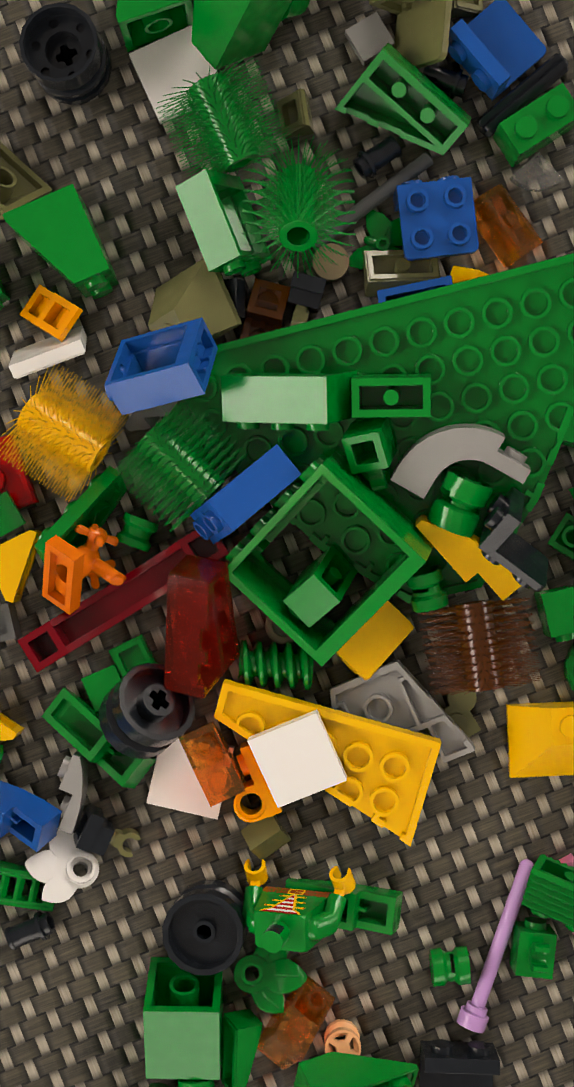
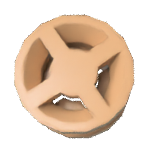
M337 1019L326 1027L324 1032L325 1054L339 1052L360 1056V1034L357 1027L351 1021ZM344 1035H345V1038H344V1039H340V1040H337V1039H336V1037H337V1038H339V1037H344Z

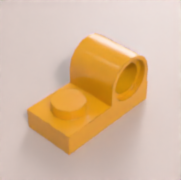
M248 742L241 743V754L236 756L243 775L247 776L250 774L252 779L238 787L233 806L235 813L240 819L252 823L281 813L282 807L277 808ZM254 793L261 798L262 803L255 809H249L243 805L242 797L246 794Z

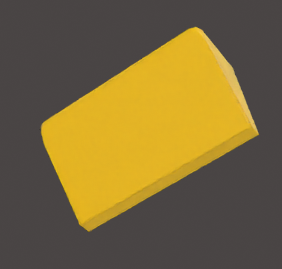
M387 601L336 654L353 673L364 680H368L410 634L414 626L396 607Z

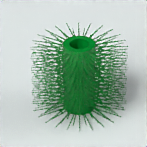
M209 67L208 76L204 78L199 76L200 80L195 83L187 81L193 84L191 87H172L189 88V90L172 94L186 93L163 100H173L174 98L176 99L174 101L182 99L174 104L167 105V108L178 104L168 109L173 112L166 115L171 117L176 114L179 115L170 119L172 123L167 126L180 119L182 120L174 124L178 126L174 128L177 129L176 132L184 129L183 132L191 130L183 135H180L183 132L176 134L178 138L186 136L183 138L186 140H183L184 142L182 143L184 145L182 147L190 144L189 147L196 145L189 150H186L189 147L182 149L184 153L190 150L192 152L189 154L197 152L190 155L189 159L199 154L191 159L197 160L187 165L189 166L202 160L195 164L201 165L187 171L188 173L202 167L193 173L211 168L210 170L230 174L237 171L238 174V170L244 167L248 169V165L257 163L251 159L268 158L259 157L265 155L264 153L261 154V151L265 152L275 149L271 148L273 147L272 144L284 139L283 137L276 140L282 135L275 138L273 137L277 134L269 136L276 132L270 131L284 124L269 130L267 129L278 123L266 127L280 120L279 118L265 124L275 118L274 115L276 113L265 118L263 117L274 111L268 112L270 110L268 109L258 113L272 106L269 104L264 108L261 107L270 102L266 100L260 103H256L259 100L251 102L254 99L260 98V96L254 97L255 95L265 92L261 90L255 94L254 92L262 87L260 86L261 84L250 89L251 86L258 83L254 81L246 83L257 78L255 76L248 78L252 76L250 74L256 71L251 70L242 75L248 70L246 69L236 74L242 69L237 67L232 70L233 67H231L225 73H223L224 70L221 73H217V70L215 74L210 75ZM265 102V103L262 104L261 106L254 108L255 106H257V105H259V104ZM273 116V117L270 118L269 120L264 121V122H261V121H263V120H265V119H267V118Z
M299 134L298 164H295L292 145L291 155L288 149L291 165L288 156L287 163L285 158L283 159L279 154L286 164V168L284 166L282 168L278 161L276 162L272 157L270 158L266 155L277 167H280L282 172L274 170L268 163L266 165L264 162H257L272 170L277 176L264 174L256 169L252 171V169L248 168L246 170L261 174L271 181H256L255 179L249 180V178L242 180V182H254L266 188L260 190L252 189L251 191L250 189L242 190L244 194L253 192L263 196V198L255 201L244 199L241 201L242 203H255L263 208L256 211L242 210L241 213L243 214L251 213L262 218L253 222H240L241 224H253L264 227L254 232L240 234H269L256 242L244 244L245 246L276 239L260 251L263 252L265 249L281 243L276 251L278 252L280 248L282 250L285 247L281 257H284L287 252V258L290 250L291 254L288 263L289 261L291 262V258L292 264L295 251H297V278L299 251L302 253L303 265L305 257L307 260L305 250H307L308 256V250L311 255L313 254L310 249L311 247H313L316 254L315 248L327 259L329 258L319 250V246L317 247L315 243L343 256L345 254L332 249L320 239L337 242L341 245L354 246L337 241L327 234L356 235V233H344L332 228L356 224V222L347 223L334 219L343 214H355L356 212L353 210L343 212L334 208L345 203L350 205L355 203V200L341 201L333 198L342 193L352 194L355 191L352 189H344L343 191L331 189L338 184L353 182V180L326 181L337 174L352 170L346 169L345 171L342 169L337 173H333L334 169L329 175L326 173V175L321 176L327 169L341 163L340 161H335L329 167L322 168L319 172L317 170L315 173V170L318 167L320 168L321 164L329 158L328 156L333 150L320 164L318 163L312 169L311 165L316 159V153L309 164L311 155L307 163L304 148L302 164H299ZM274 251L267 258L269 259L276 251Z
M191 398L186 402L184 401L177 412L175 410L172 413L170 412V416H167L165 420L163 418L159 423L156 421V425L148 433L145 432L146 435L137 442V447L134 448L135 450L126 459L128 461L126 464L130 467L129 469H134L135 471L128 475V477L130 475L133 477L124 488L134 482V488L129 492L131 493L135 488L137 489L145 485L146 487L143 489V492L147 491L151 498L153 496L155 498L150 502L151 506L155 502L158 504L162 498L165 499L153 512L152 516L161 508L166 507V504L170 503L172 499L175 500L158 519L159 521L162 520L174 509V515L168 518L165 522V527L170 524L169 522L172 519L177 518L185 508L187 509L192 502L194 503L169 530L170 532L177 526L179 527L184 520L186 521L195 509L209 500L249 454L248 452L245 456L242 455L226 472H222L237 457L238 452L244 446L237 452L232 453L231 457H228L224 463L221 462L234 448L233 445L237 441H234L228 449L226 448L221 455H218L221 451L220 449L229 442L228 438L226 437L214 449L213 446L223 438V435L221 434L219 437L216 435L210 443L208 442V439L219 430V427L217 426L210 434H202L208 427L211 428L215 421L212 420L207 424L205 423V427L202 430L200 427L198 428L197 426L203 420L199 419L193 423L191 420L194 417L190 418L189 414L187 416L184 414L186 412L184 410L189 405L184 409L182 408ZM140 474L143 477L141 480L137 478ZM159 490V495L156 497L154 494ZM183 501L184 503L179 506L180 508L178 509L177 506Z

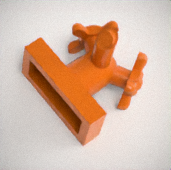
M92 524L89 528L84 525L76 526L75 532L88 536L85 544L77 548L57 535L45 542L42 596L69 615L80 608L82 580L86 576L91 578L90 585L93 589L100 587V577L110 584L117 586L122 585L126 580V576L115 569L116 563L114 560H101L99 548L103 547L105 542L117 546L119 539L116 536L108 535L97 524Z

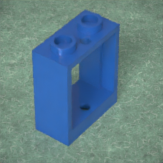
M203 318L121 340L104 384L107 397L115 403L121 415L205 394L218 347Z
M276 444L190 514L194 520L193 526L203 539H210L215 544L235 531L297 479L301 473Z

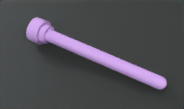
M524 859L519 864L472 1000H468L466 1006H461L456 1020L462 1027L476 1033H484L489 1017L486 1015L488 1009L485 1006L521 907L530 872L534 866L533 862L529 859Z

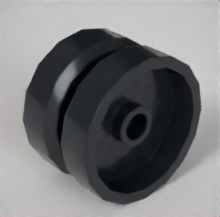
M145 663L135 666L104 696L99 709L100 727L106 740L118 752L138 759L154 757L167 749L192 725L196 712L194 695L188 683L180 674L163 664Z
M200 880L187 886L167 912L162 926L163 944L169 958L180 969L194 975H214L226 970L238 958L249 931L242 914L244 897L232 885L220 880Z

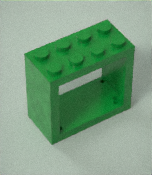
M337 451L328 458L321 454L300 475L299 478L304 484L302 485L297 481L277 500L274 506L279 511L273 507L249 531L250 533L225 557L230 564L221 572L321 667L426 563L433 548V545L405 514L379 490H372L370 482L361 473L351 474L348 461ZM329 481L394 541L404 553L336 623L324 615L309 628L302 620L296 619L290 613L288 606L283 602L293 584L271 565L261 553Z

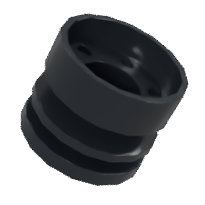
M61 2L44 5L31 14L21 31L19 40L21 58L46 94L59 103L69 105L87 103L100 95L109 82L112 64L110 53L88 14L75 5ZM71 59L73 61L72 65H70L69 60Z

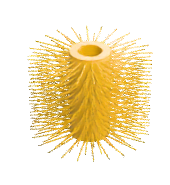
M61 372L58 379L54 382V378L50 385L49 382L52 377L50 376L49 381L47 378L43 388L41 384L38 393L37 383L35 395L33 396L31 395L30 386V399L27 403L24 401L25 406L22 411H17L20 412L19 417L12 420H17V423L11 428L15 425L17 426L9 434L11 437L14 435L12 438L14 441L10 448L14 445L13 451L18 445L17 449L12 453L13 455L15 452L17 453L12 460L13 462L18 454L20 456L17 460H19L24 450L27 449L22 456L23 458L26 455V460L30 455L25 465L31 457L29 465L33 460L34 462L30 469L37 460L38 462L35 465L36 467L39 464L37 470L43 463L40 471L45 466L47 469L45 475L49 470L53 475L55 474L52 481L59 476L60 479L57 485L64 478L65 481L63 483L65 484L66 482L67 484L65 490L68 488L71 494L75 487L76 489L78 488L81 481L83 483L85 478L87 480L89 474L91 478L94 470L96 476L98 465L106 454H110L107 452L110 446L113 445L111 442L116 438L114 433L121 421L120 419L117 422L116 419L120 418L121 413L119 414L120 411L116 413V410L110 413L112 405L105 413L109 404L105 408L101 407L102 403L97 407L95 404L99 396L91 406L95 397L91 401L87 400L88 396L83 400L81 398L83 392L78 397L80 391L78 393L77 391L80 385L74 393L73 391L76 386H74L70 393L67 391L69 385L64 390L66 386L65 384L62 387L64 381L59 386L63 380V377H61L63 373Z

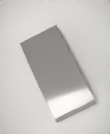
M78 750L72 757L66 755L57 775L63 778L59 789L72 794V797L65 795L59 810L62 811V821L58 829L71 835L80 822L88 789L87 759Z

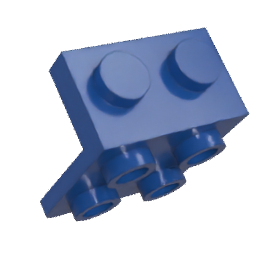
M495 0L468 24L463 19H460L449 31V54L458 64L463 66L478 89L485 92L492 101L540 61L546 53L545 45L506 0Z
M452 175L439 178L437 181L423 182L422 180H410L401 183V185H396L393 195L394 212L399 211L403 254L407 260L415 261L466 255L477 251L479 241L471 177L459 178V176Z

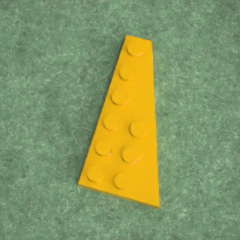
M224 679L214 718L247 740L252 735L317 709L347 774V781L327 788L325 791L349 807L353 806L366 814L373 823L381 828H387L399 836V840L411 847L442 744L440 738Z

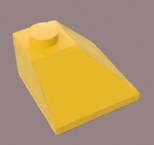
M574 701L506 704L509 777L574 775Z

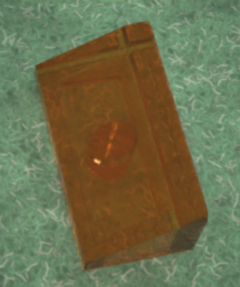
M502 183L474 200L477 229L505 268L510 267L543 243Z

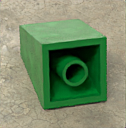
M117 0L116 18L127 51L130 52L142 48L192 25V0Z
M194 0L191 42L215 70L220 65L224 67L231 62L240 61L246 56L250 57L261 53L267 48L292 0Z
M73 184L2 214L5 222L85 298L90 296L93 299L104 297L113 291V286L119 284L86 205Z
M151 957L143 1007L146 1079L220 1080L223 971L214 975H194L180 969L169 957Z

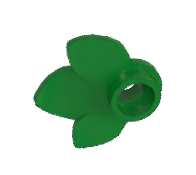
M257 946L253 955L243 957L236 964L234 969L235 983L240 990L252 995L256 1006L260 1010L271 1014L283 1013V994L300 988L307 981V975L298 964L286 959L289 951L280 950L277 953H271ZM249 967L258 969L259 977L257 980L249 981L246 979L245 971Z

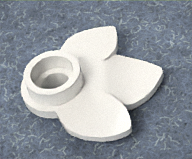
M58 829L56 837L49 842L50 850L39 852L25 862V867L29 874L39 882L46 883L42 892V901L49 903L65 902L72 897L77 889L86 888L93 884L99 874L97 859L93 854L76 848L73 839L74 833L71 835ZM77 864L85 865L87 874L81 877L77 876L73 871L74 866Z

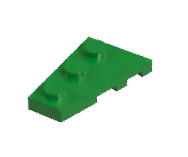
M109 465L102 474L96 475L90 481L88 489L77 500H73L66 506L63 515L58 521L40 534L34 547L43 563L45 542L53 536L57 535L77 548L80 545H84L88 536L74 531L77 525H84L88 528L92 524H97L99 527L103 526L127 491V488H124V480L121 482V478H119L122 476L121 473L113 474L115 469Z

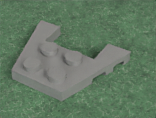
M399 659L379 667L368 680L357 676L330 688L332 709L415 732L428 728L433 737L441 739L442 744L439 753L443 763L475 751V745L472 740Z

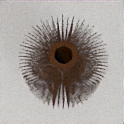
M506 598L504 601L501 599L496 601L492 599L477 600L452 605L454 607H443L434 611L422 612V615H427V613L429 615H433V613H456L424 619L426 623H445L426 626L431 631H435L434 629L441 631H438V634L429 633L430 636L423 635L428 639L433 637L441 640L431 641L433 643L427 642L425 644L437 647L435 645L443 647L427 650L439 654L436 655L439 658H429L440 661L436 662V664H441L432 665L438 668L428 667L445 672H432L437 674H429L442 677L436 679L442 682L430 681L439 684H428L438 685L435 687L443 688L435 690L461 693L464 691H495V689L507 688L505 686H523L507 684H527L518 682L540 681L533 679L541 678L525 676L536 674L531 672H540L526 669L532 667L528 665L537 664L525 662L540 663L525 659L538 655L526 652L521 654L517 653L520 651H516L530 652L524 648L535 649L529 646L538 647L531 644L522 645V642H520H531L526 639H536L523 636L526 638L524 639L515 635H526L523 632L533 633L519 626H529L525 622L534 624L533 622L513 621L515 619H524L523 616L530 617V615L527 613H522L523 616L519 613L506 614L508 612L526 610V607L523 605H513V607L508 606V608L498 607L500 605H511L512 603L528 601L529 598Z

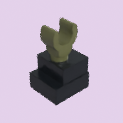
M294 271L288 298V305L295 307L290 326L307 322L309 311H319L326 279L312 277L311 275L299 272L297 278V272Z
M89 803L73 835L76 848L104 856L110 843L118 849L122 856L129 858L133 856L130 848L124 847L123 842L128 838H133L137 841L141 839L135 829L115 830L112 821L105 819L102 809Z

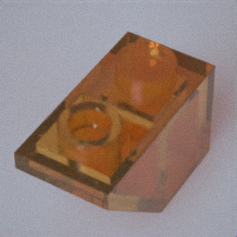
M213 721L179 737V741L210 807L245 791L246 781L231 749Z
M307 975V981L300 988L293 991L284 1001V1012L274 1014L260 1037L257 1049L282 1070L304 1059L335 997Z

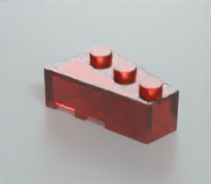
M187 554L168 574L164 688L204 699L240 654L227 562Z

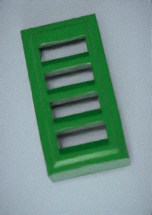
M0 860V875H2L0 882V905L50 912L54 910L55 903L45 902L37 898L40 882L29 874L25 866ZM11 877L17 878L14 893L8 891ZM26 879L32 880L29 896L22 895Z
M250 1009L227 1012L223 1016L221 1082L225 1087H246L262 1031V1022Z

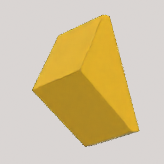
M29 530L0 544V590L5 601L11 603L21 601L37 554L34 545L37 543L42 533L41 531Z

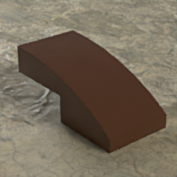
M255 278L240 339L281 329L291 289L289 286Z

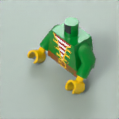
M250 859L245 861L244 870L249 886L245 887L242 914L249 932L255 934L256 946L264 948L271 953H277L280 950L303 953L308 952L320 940L333 935L337 931L347 901L344 895L350 894L356 887V882L350 868H348L347 874L343 878H341L338 866H334L330 870L329 876L334 887L333 893L265 886L263 889L260 886L265 884L268 879L264 859H262L261 868L257 871H252Z

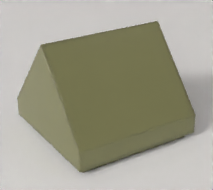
M298 89L277 101L278 115L281 117L279 121H281L280 124H284L280 126L282 128L281 131H283L281 133L287 132L284 136L282 135V138L298 137V134L299 136L314 134L309 98L304 89Z
M275 815L252 822L241 829V833L250 851L261 861L291 841V837Z

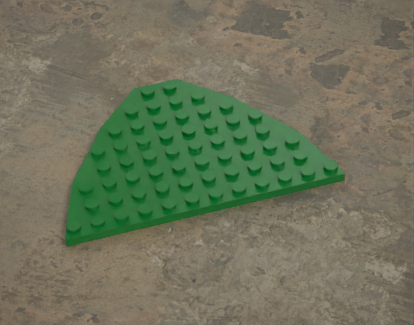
M574 253L217 345L218 350L205 394L192 397L193 399L188 405L197 401L198 404L195 406L197 408L192 412L195 411L196 413L200 407L204 409L198 415L200 416L198 417L199 419L204 414L210 413L206 417L208 419L200 425L201 428L207 421L209 422L212 418L214 419L213 421L215 422L205 434L220 423V429L210 437L212 440L223 430L226 432L222 436L223 438L213 446L214 449L227 436H232L231 440L218 455L230 444L232 445L234 441H237V444L222 461H226L232 453L244 446L237 457L228 465L229 467L242 455L249 452L239 464L240 466L235 469L239 474L276 444L302 474L321 454L328 458L337 451L347 460L341 440L352 422L372 418H350L329 424V430L307 431L306 424H294V429L272 430L271 423H260V428L237 429V422H222L221 376L236 373L269 372L294 374L321 372V374H337L345 371H357V375L431 374V417H388L397 447V452L389 466L391 475L405 452L418 439L438 428L463 423L484 425L504 433L505 439L499 449L504 451L509 446L527 457L524 463L529 465L531 472L522 484L484 462L462 460L449 465L440 472L424 499L393 481L387 482V489L379 491L416 525V519L419 516H428L435 498L443 496L440 486L448 468L473 475L494 487L486 507L480 508L477 511L481 519L474 534L481 537L484 519L489 514L486 511L489 504L499 493L505 496L513 486L525 495L522 520L520 525L513 531L517 534L519 527L541 496L550 468L554 464L574 414ZM368 472L361 473L369 481ZM298 477L268 503H270L277 511H279V509L276 506H274L277 500L297 481H299L302 485L304 484V482ZM329 481L290 521L291 524L296 525L309 537L308 539L323 552L333 545L358 573L374 583L404 553L394 541ZM434 546L426 563L422 566H441L443 574L441 586L442 589L447 591V595L481 588L485 582L478 573L465 582ZM405 583L396 592V596L407 603H411L412 589L407 587V583Z

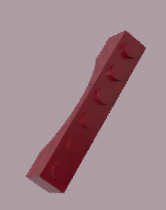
M195 530L126 574V580L122 585H108L80 602V608L69 615L63 612L17 641L38 673L221 560L230 553V550L223 539L213 544L210 539H203Z

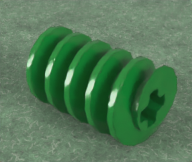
M242 640L240 644L238 680L240 676H243L245 684L251 686L256 676L259 679L260 686L265 688L270 677H272L275 687L281 688L284 679L287 678L290 689H295L299 679H302L305 690H310L313 680L314 659L300 646L297 652L294 653L291 643L288 642L285 643L282 652L278 651L276 642H271L267 652H265L261 641H256L253 650L249 651L247 641Z

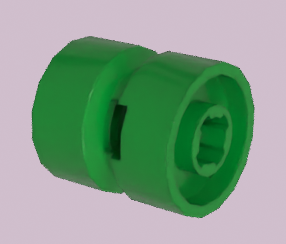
M448 468L440 486L443 496L435 498L427 519L438 527L454 534L473 537L481 519L477 511L480 508L486 507L494 487L473 475Z

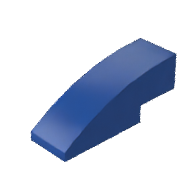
M0 780V838L10 832L34 851L38 852L56 837L62 811L44 799Z

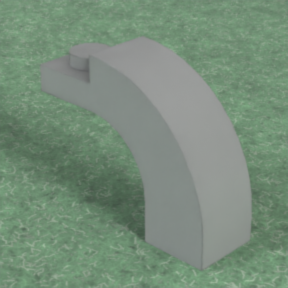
M463 423L438 428L418 439L405 452L393 471L390 480L424 499L440 472L458 461L477 460L484 462L522 484L530 474L531 469L528 464L524 463L527 457L521 452L509 446L504 451L499 449L505 439L504 433L484 425Z

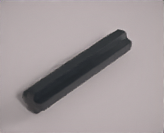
M560 53L550 57L477 119L478 130L485 137H491L500 122L530 104L568 72L569 63L566 58Z

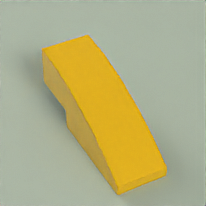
M421 515L416 519L418 530L465 582L478 573L502 601L521 587L512 576V572L501 564H492L483 556L481 549L478 548L480 537L477 535L464 537L454 534L430 522L426 515Z

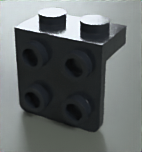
M512 486L505 496L499 493L489 504L486 510L489 514L484 519L478 548L481 549L483 556L494 565L501 564L512 572V576L521 586L528 589L532 587L534 590L541 592L547 583L548 559L544 554L513 532L522 520L525 495Z
M444 1039L420 1040L419 1087H493V1075H500V1058L493 1043L478 1040L470 1042H455Z

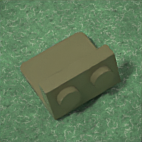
M369 0L370 5L397 15L394 48L417 69L441 62L446 58L449 47L452 0Z

